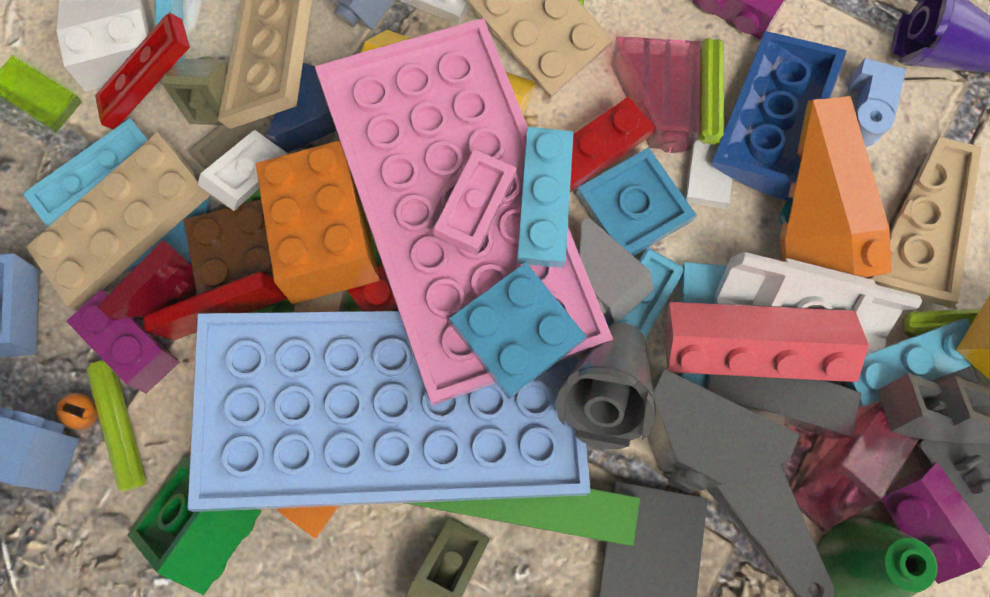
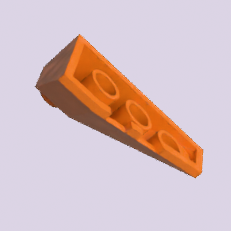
M851 97L809 100L797 151L801 158L797 182L791 183L788 195L789 198H793L789 222L782 224L780 234L781 261L785 262L786 258L860 277L892 273L889 225Z

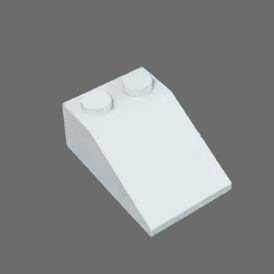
M59 0L56 31L63 64L85 92L101 88L155 28L149 0Z

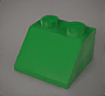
M184 456L127 535L156 573L201 595H205L211 584L223 574L227 561L238 545L252 532L255 521L262 511L260 509L189 511L190 458Z

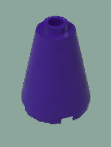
M914 0L918 3L910 14L907 12L902 13L895 29L892 43V52L900 57L897 60L899 63L907 66L990 73V15L970 0Z

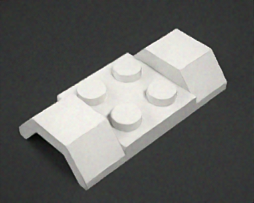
M742 252L731 257L715 292L713 304L856 311L869 344L867 354L885 348L886 338L902 310L919 308L922 299L918 295L878 286L872 279L788 258L783 262Z

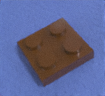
M261 199L241 204L235 211L225 208L183 219L197 295L259 271L274 278Z

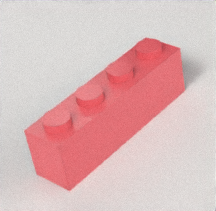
M669 302L664 335L668 371L675 373L858 382L869 347L856 311Z

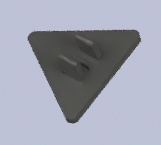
M932 440L920 441L918 449L928 465L935 462L940 464L986 530L990 522V444L952 443Z

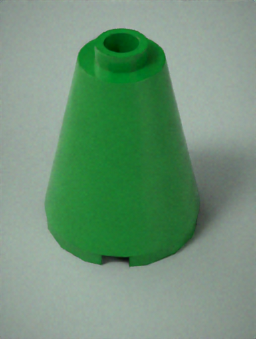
M854 516L841 519L818 542L817 550L833 584L834 597H913L929 588L937 575L936 558L926 544L872 517Z

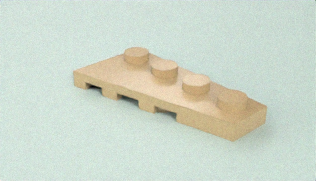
M939 137L932 143L890 230L892 273L870 276L868 279L874 280L878 286L918 295L922 301L950 308L959 303L982 147L944 137Z

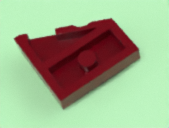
M162 240L97 308L111 320L115 321L144 316L189 299L196 294L192 266L176 250Z

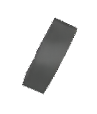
M907 373L877 390L891 432L939 442L990 444V389L957 376L937 384Z
M708 374L704 387L778 425H792L829 439L853 437L861 398L860 392L824 380Z

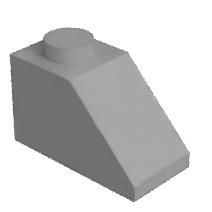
M589 217L581 222V261L603 315L614 324L618 323L654 290L650 270Z

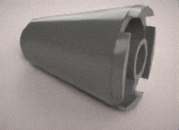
M615 323L608 326L613 340L595 346L585 353L561 384L555 403L559 420L563 425L567 421L576 430V438L583 443L602 449L629 447L630 441L642 436L643 440L649 435L656 415L645 337L633 325Z

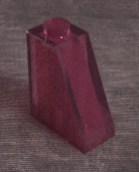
M617 36L611 56V66L626 98L629 96L655 126L653 135L646 139L649 148L661 149L666 153L691 151L700 133V41Z
M879 402L856 420L853 437L839 439L792 492L800 511L824 532L883 498L919 438L891 432L882 403Z

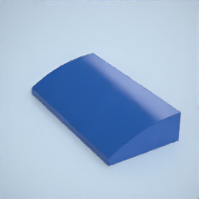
M765 31L712 161V166L750 188L792 203L793 198H789L788 195L791 183L797 182L801 158L797 151L807 102L809 100L831 98L847 50Z

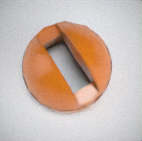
M79 392L63 396L55 409L58 421L64 424L65 427L73 430L89 428L98 417L94 399ZM71 404L85 409L82 418L67 412Z

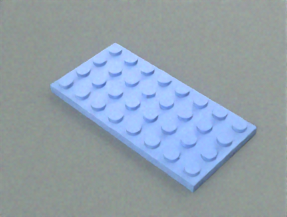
M399 311L198 314L188 510L191 512L586 496L590 494L586 443L575 437L576 430L567 421H565L564 425L561 423L555 404L561 384L579 362L578 355L555 363L510 399L506 397L497 384H493L431 406Z

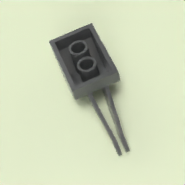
M664 369L652 381L656 415L650 433L647 436L659 470L670 475L668 482L683 491L694 493L696 489L700 491L707 489L780 578L793 597H834V587L781 467V464L789 462L800 435ZM811 584H813L816 589L815 594L813 596L809 592Z

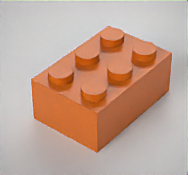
M340 140L255 163L274 282L291 304L380 281L369 225Z

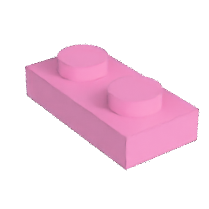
M474 149L433 229L434 236L477 255L516 175L517 168Z

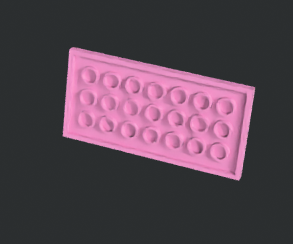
M484 18L315 66L319 83L346 156L431 406L496 384L449 324V318L523 265L516 264L527 124ZM474 149L517 168L516 175L477 255L435 237L433 232ZM568 228L566 263L563 268L529 265L587 336L583 343L559 361L585 353L595 346L613 340Z

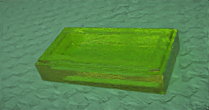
M13 55L0 69V98L55 133L58 132L82 103L77 95Z

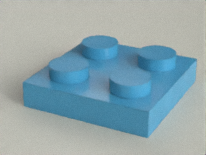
M649 147L579 186L576 195L594 222L632 256L693 222L697 216Z
M527 262L449 318V324L508 399L583 343L587 338Z

